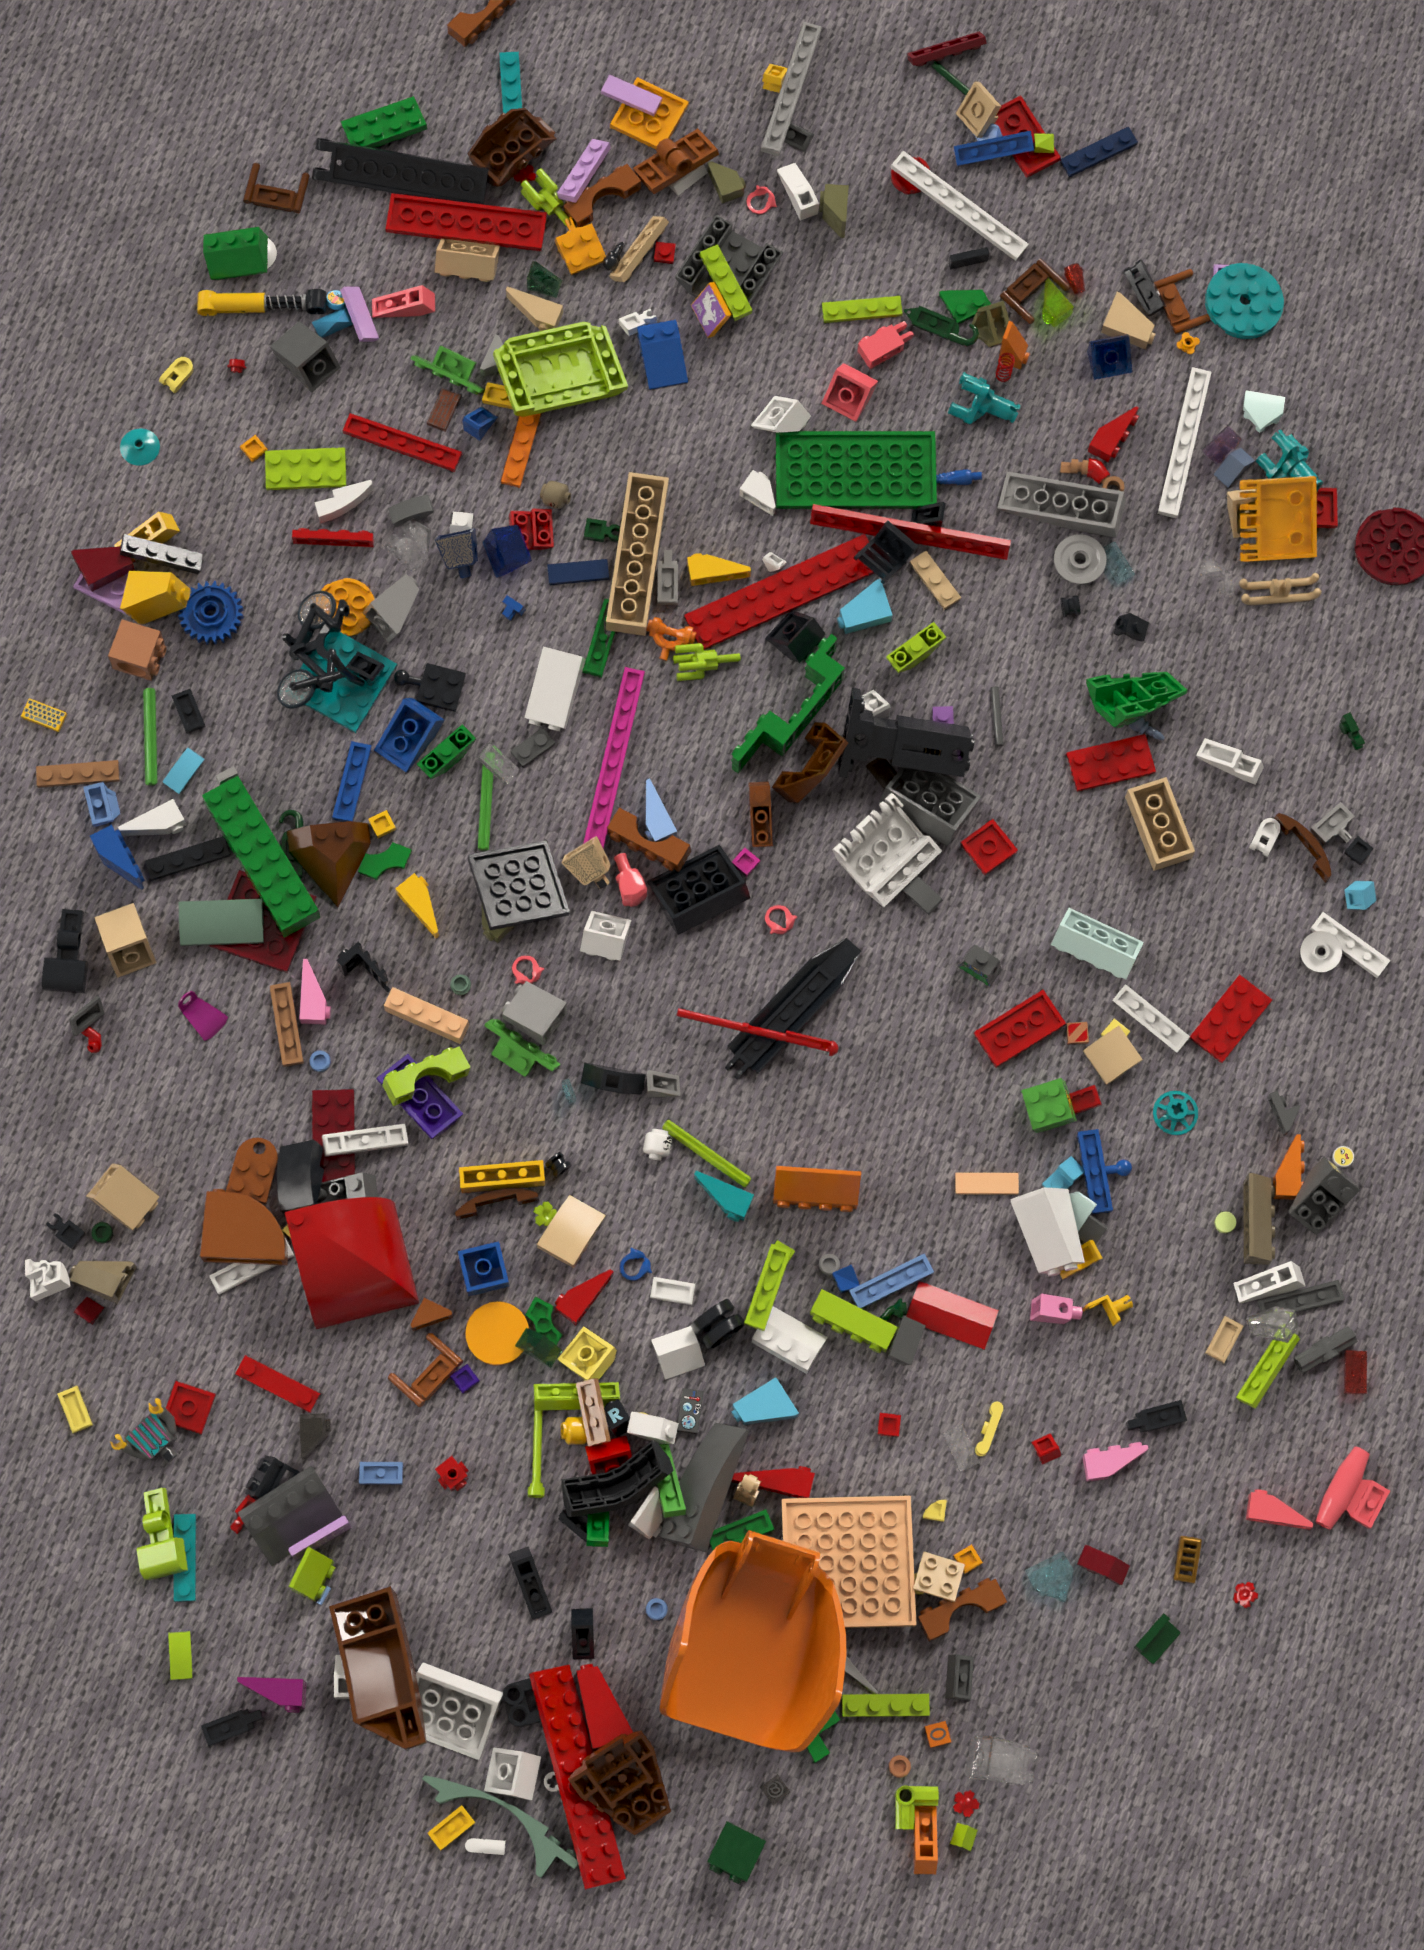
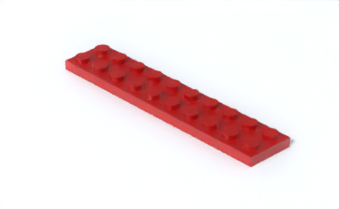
M865 534L685 614L684 618L688 626L693 627V632H696V642L701 643L704 646V650L874 574L859 559L857 561L854 559V556L869 543V540Z
M570 1664L532 1672L529 1676L584 1888L586 1890L625 1880L626 1877L610 1816L605 1812L602 1813L597 1810L596 1806L588 1800H583L568 1780L571 1774L582 1766L584 1758L593 1753Z

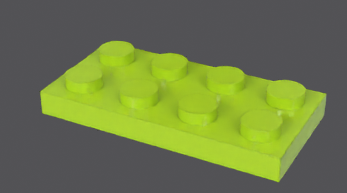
M345 447L265 451L266 490L347 486Z

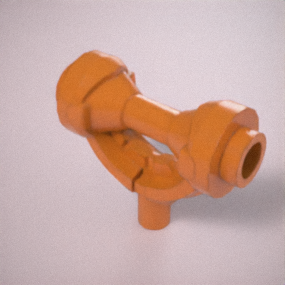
M658 617L649 620L646 630L650 632L649 636L653 637L655 643L662 648L659 659L665 661L668 660L670 650L675 651L676 645L694 644L696 632H693V627L671 628L666 626L663 620ZM666 634L676 637L677 640L668 641L663 637V635Z

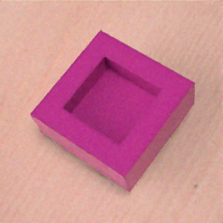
M744 847L732 863L738 871L747 877L757 867L760 860Z

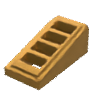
M1187 1536L1179 1537L1173 1580L1195 1584L1202 1539ZM1184 1544L1195 1545V1549L1185 1548ZM1182 1554H1194V1558L1184 1557ZM1181 1561L1193 1563V1567L1181 1565ZM1180 1570L1190 1571L1192 1575L1179 1574Z

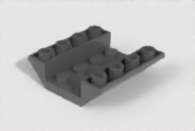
M715 215L675 275V279L689 294L697 298L710 282H713L700 257V252L718 244L746 299L751 304L782 257L783 251L768 243L762 248L732 231V223Z

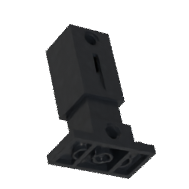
M852 688L843 732V738L848 744L838 758L837 768L839 777L847 778L848 772H852L854 764L852 759L867 761L868 756L889 759L892 766L964 777L965 771H969L971 761L969 759V751L973 752L974 739L968 726L896 715V720L874 717L873 711L864 710L865 701L864 696H861L860 689Z

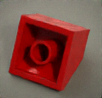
M627 1436L610 1439V1442L596 1446H585L592 1475L606 1473L618 1468L632 1457Z

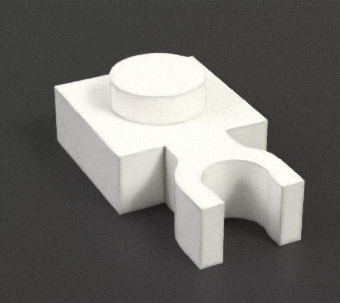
M651 309L644 311L641 315L634 312L619 318V325L628 336L637 333V327L657 322L656 315L652 316Z

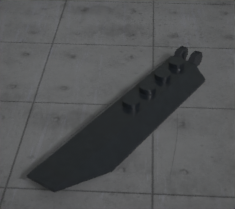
M845 938L811 957L749 1022V1025L786 1033V1031L797 1033L842 986L862 951L849 939ZM741 1031L727 1045L735 1056L725 1066V1069L727 1071L731 1070L740 1060L744 1065L735 1073L734 1077L737 1080L748 1069L758 1074L788 1042Z

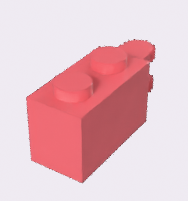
M905 321L895 326L892 324L888 327L883 326L870 337L865 336L859 341L857 351L869 369L904 350V343L914 336L911 331L899 336L898 333L908 326Z

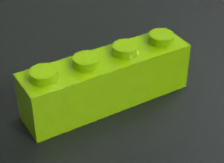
M821 1289L810 1311L813 1321L821 1325L825 1322L832 1326L831 1329L839 1334L845 1332L851 1335V1340L859 1344L863 1341L869 1344V1348L877 1353H881V1351L886 1353L898 1328Z

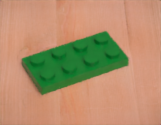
M414 96L341 121L349 144L371 148L428 129Z

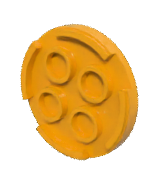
M343 578L322 588L321 591H326L333 595L336 601L335 614L340 599H344L350 608L349 615L343 618L340 632L347 636H354L370 626L371 622L362 612L374 600V596L364 583L351 578ZM318 595L315 603L330 615L332 610L330 598L325 595Z
M490 1302L476 1309L470 1316L466 1326V1341L473 1355L482 1362L496 1366L505 1365L517 1359L526 1349L529 1341V1326L523 1313L515 1306L506 1302Z

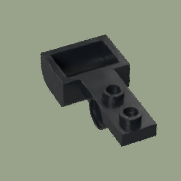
M62 909L60 930H58L57 958H44L42 972L43 990L85 994L88 962L79 960L83 910Z

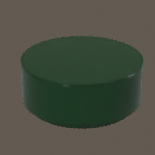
M99 1222L93 1226L91 1235L97 1243L104 1244L112 1239L113 1229L108 1223Z

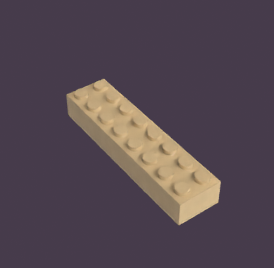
M629 472L606 618V630L646 636L669 478Z

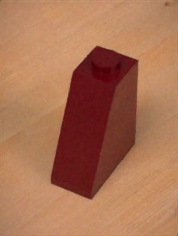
M121 546L71 551L75 563L92 592L128 574L129 571L135 570L133 565L136 562L135 559L120 555Z

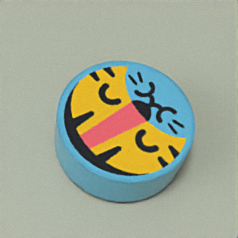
M333 290L327 294L326 304L329 308L340 310L345 307L341 291Z

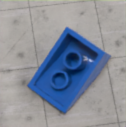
M671 320L637 327V337L649 390L688 383L677 321Z
M404 698L374 751L403 771L408 772L435 738L445 720L415 699Z

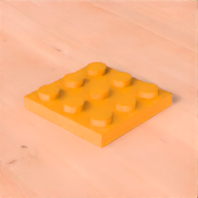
M637 77L633 85L662 97V102L655 116L622 103L610 123V128L656 149L660 141L666 138L670 139L688 108L689 102Z

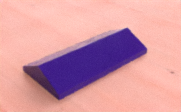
M407 1054L376 1079L382 1085L386 1074L394 1070L398 1072L403 1070L408 1064L416 1062ZM424 1076L417 1080L414 1084L415 1091L412 1099L399 1104L431 1140L444 1133L463 1116L458 1107L429 1076Z

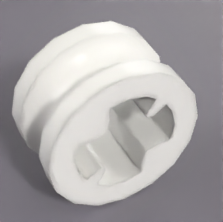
M550 1772L544 1778V1785L548 1791L557 1792L559 1791L558 1784L555 1785V1788L549 1787L551 1784H547L548 1779H552L555 1776V1772Z

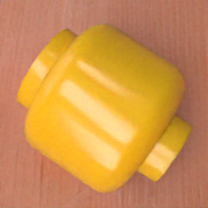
M567 1417L565 1422L561 1423V1438L565 1439L567 1444L587 1443L582 1417Z

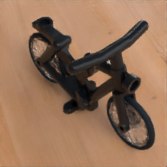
M313 592L301 602L298 609V620L302 628L297 638H293L288 633H284L282 638L290 647V657L294 660L300 659L317 676H313L309 671L303 669L288 673L281 680L277 689V697L282 706L290 709L299 708L312 698L315 689L320 688L322 691L330 693L333 690V683L342 678H346L360 687L364 686L365 681L352 674L343 665L335 649L331 648L329 651H326L324 647L327 635L330 632H340L344 616H348L350 613V608L344 599H340L336 614V601L329 592ZM322 628L317 639L310 642L315 629ZM317 650V653L327 661V673L307 655Z

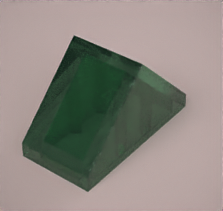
M532 261L527 276V290L557 298L563 280L538 262Z
M528 1328L524 1330L515 1344V1347L549 1368H552L562 1352V1349L547 1337Z

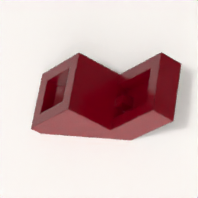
M1088 1545L1084 1546L1077 1565L1085 1570L1102 1575L1118 1585L1123 1584L1130 1565L1117 1557Z

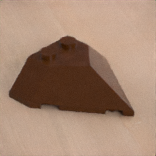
M354 821L308 825L287 831L289 853L297 859L307 874L338 908L371 844L368 823Z

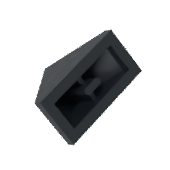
M939 502L913 509L911 522L942 528L946 503Z

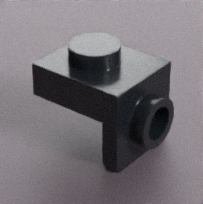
M1132 613L1121 615L1115 622L1114 634L1117 636L1125 634L1136 641L1142 642L1145 640L1149 622Z

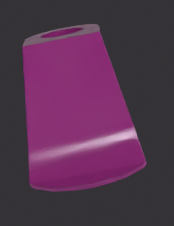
M194 991L185 993L178 1002V1008L204 1041L211 1039L227 1022L228 1016L197 997ZM188 996H191L190 1000L186 1004H183V1001Z

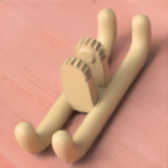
M1314 573L1307 578H1285V580L1273 579L1272 581L1247 582L1243 578L1239 582L1242 589H1270L1271 596L1249 597L1248 594H1243L1241 600L1246 605L1314 600L1321 595V589L1316 588L1309 593H1289L1291 587L1308 586L1316 583L1319 580V574Z

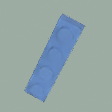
M924 1253L849 1290V1293L855 1305L863 1309L934 1274V1271Z

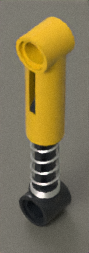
M310 289L305 295L300 296L284 295L278 297L276 295V297H270L268 295L266 297L265 293H216L211 290H202L197 295V313L201 316H207V314L215 316L217 313H265L268 309L275 310V308H280V310H283V308H288L289 310L291 308H301L309 314L326 313V291L322 289Z

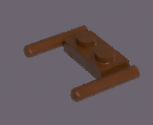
M253 163L243 202L287 212L293 211L299 214L310 175L306 172L302 174L298 192L295 193L292 190L256 184L260 165Z
M1040 258L1014 281L1006 291H1003L1000 298L1028 324H1033L1035 321L1034 317L1021 304L1043 285L1049 277L1064 291H1069L1071 286Z

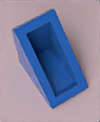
M480 407L464 416L462 420L463 429L480 441L498 417L485 408Z

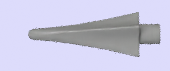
M846 1656L845 1673L857 1680L871 1693L877 1694V1690L862 1676Z

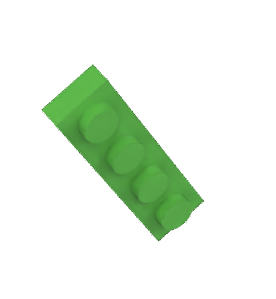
M659 1444L670 1458L674 1470L656 1485L659 1490L664 1518L686 1515V1508L669 1444Z

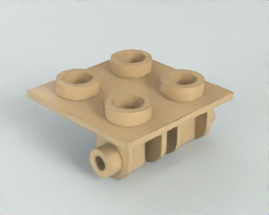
M923 1552L913 1589L955 1602L965 1564Z

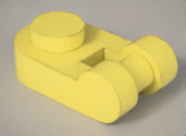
M187 357L177 358L161 375L159 382L163 385H168L170 390L176 393L192 375L194 369L192 361ZM174 374L177 376L175 381L171 379Z

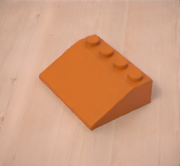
M776 1166L773 1203L777 1204V1207L780 1208L798 1205L800 1209H811V1206H818L823 1211H830L833 1207L840 1208L842 1212H853V1209H857L861 1171Z

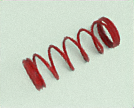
M1003 353L999 357L996 378L1001 382H1006L1011 378L1015 358L1011 353ZM998 375H999L1000 377H1008V378H1006V379H1001V378L998 377Z

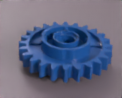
M206 581L204 587L200 583H198V589L191 587L192 593L187 601L186 608L179 610L181 614L178 615L179 620H182L180 622L181 627H185V633H190L191 639L197 637L198 643L205 640L206 645L209 644L210 640L216 645L218 639L224 643L225 636L231 639L230 633H237L236 626H242L239 619H244L243 614L240 613L244 609L240 605L242 603L241 599L237 598V592L231 593L232 588L230 586L225 589L224 583L217 586L216 581L211 586ZM210 610L216 611V613L212 616L206 615V613Z

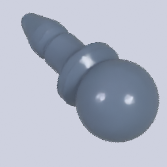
M1144 718L1129 724L1133 731H1140V734L1146 732L1155 739H1165L1158 730L1156 731L1151 726H1148L1149 722H1145Z

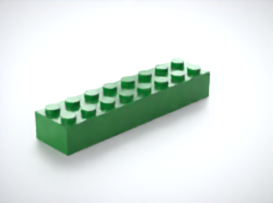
M239 776L203 794L202 798L206 808L283 937L285 938L318 920L320 913Z

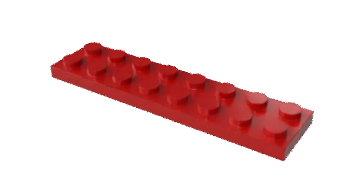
M391 193L385 230L387 233L436 239L442 238L542 252L547 212Z

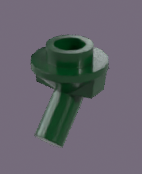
M900 1298L894 1305L888 1307L879 1318L888 1321L895 1314V1316L901 1319L903 1315H907L906 1302H902V1298Z

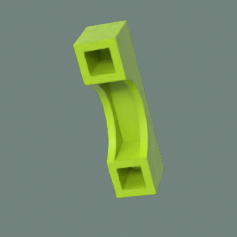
M460 1046L454 1049L449 1047L437 1056L430 1055L420 1063H410L403 1070L389 1072L386 1074L382 1086L392 1105L396 1106L412 1099L415 1091L414 1084L420 1078L435 1075L451 1083L467 1076L471 1067Z

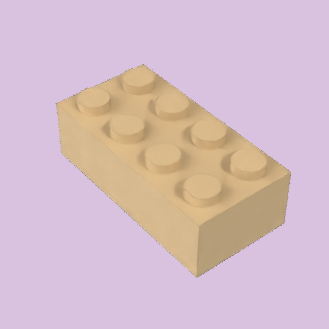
M1167 777L1128 789L1125 798L1153 871L1192 859L1195 850Z

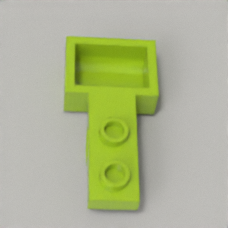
M166 1488L144 1492L146 1514L142 1518L144 1530L150 1536L151 1544L137 1548L139 1570L142 1577L146 1580H153L188 1571L183 1538H173Z

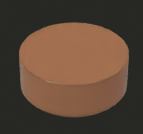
M898 1755L890 1760L889 1771L894 1777L902 1778L910 1772L911 1764L905 1756Z

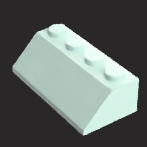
M1068 908L1051 945L1059 951L1070 953L1079 960H1085L1093 964L1098 969L1109 971L1118 978L1127 979L1144 942Z

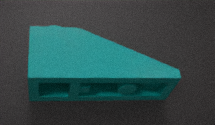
M695 1171L694 1179L721 1210L728 1214L727 1218L735 1222H739V1220L744 1221L754 1199V1194Z

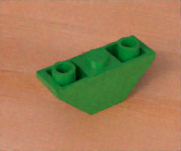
M462 724L419 761L417 766L430 779L445 774L466 755L476 741V738Z

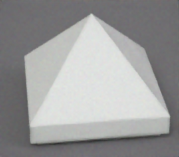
M771 552L762 559L769 572L779 570L787 563Z

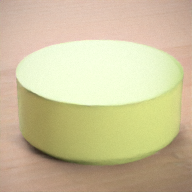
M1221 1212L1215 1219V1227L1221 1233H1230L1236 1226V1218L1230 1212Z

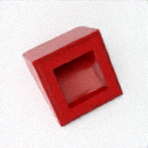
M1051 1433L1031 1442L1042 1465L1061 1456L1060 1448Z

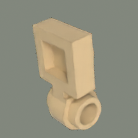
M745 1474L742 1482L739 1483L733 1499L753 1507L759 1493L758 1487L761 1481L757 1480L758 1477Z

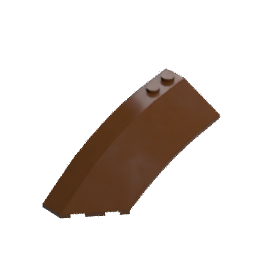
M390 1586L329 1606L344 1668L353 1722L405 1750L426 1744L423 1710L414 1663L395 1591Z

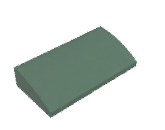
M262 899L179 902L180 946L264 943Z

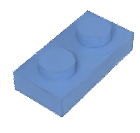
M360 1462L359 1484L403 1485V1462Z

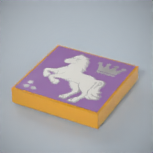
M710 282L691 304L707 338L715 336L732 315L715 282Z

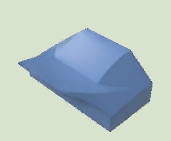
M104 782L83 787L93 827L113 822L121 814L116 793L108 789Z

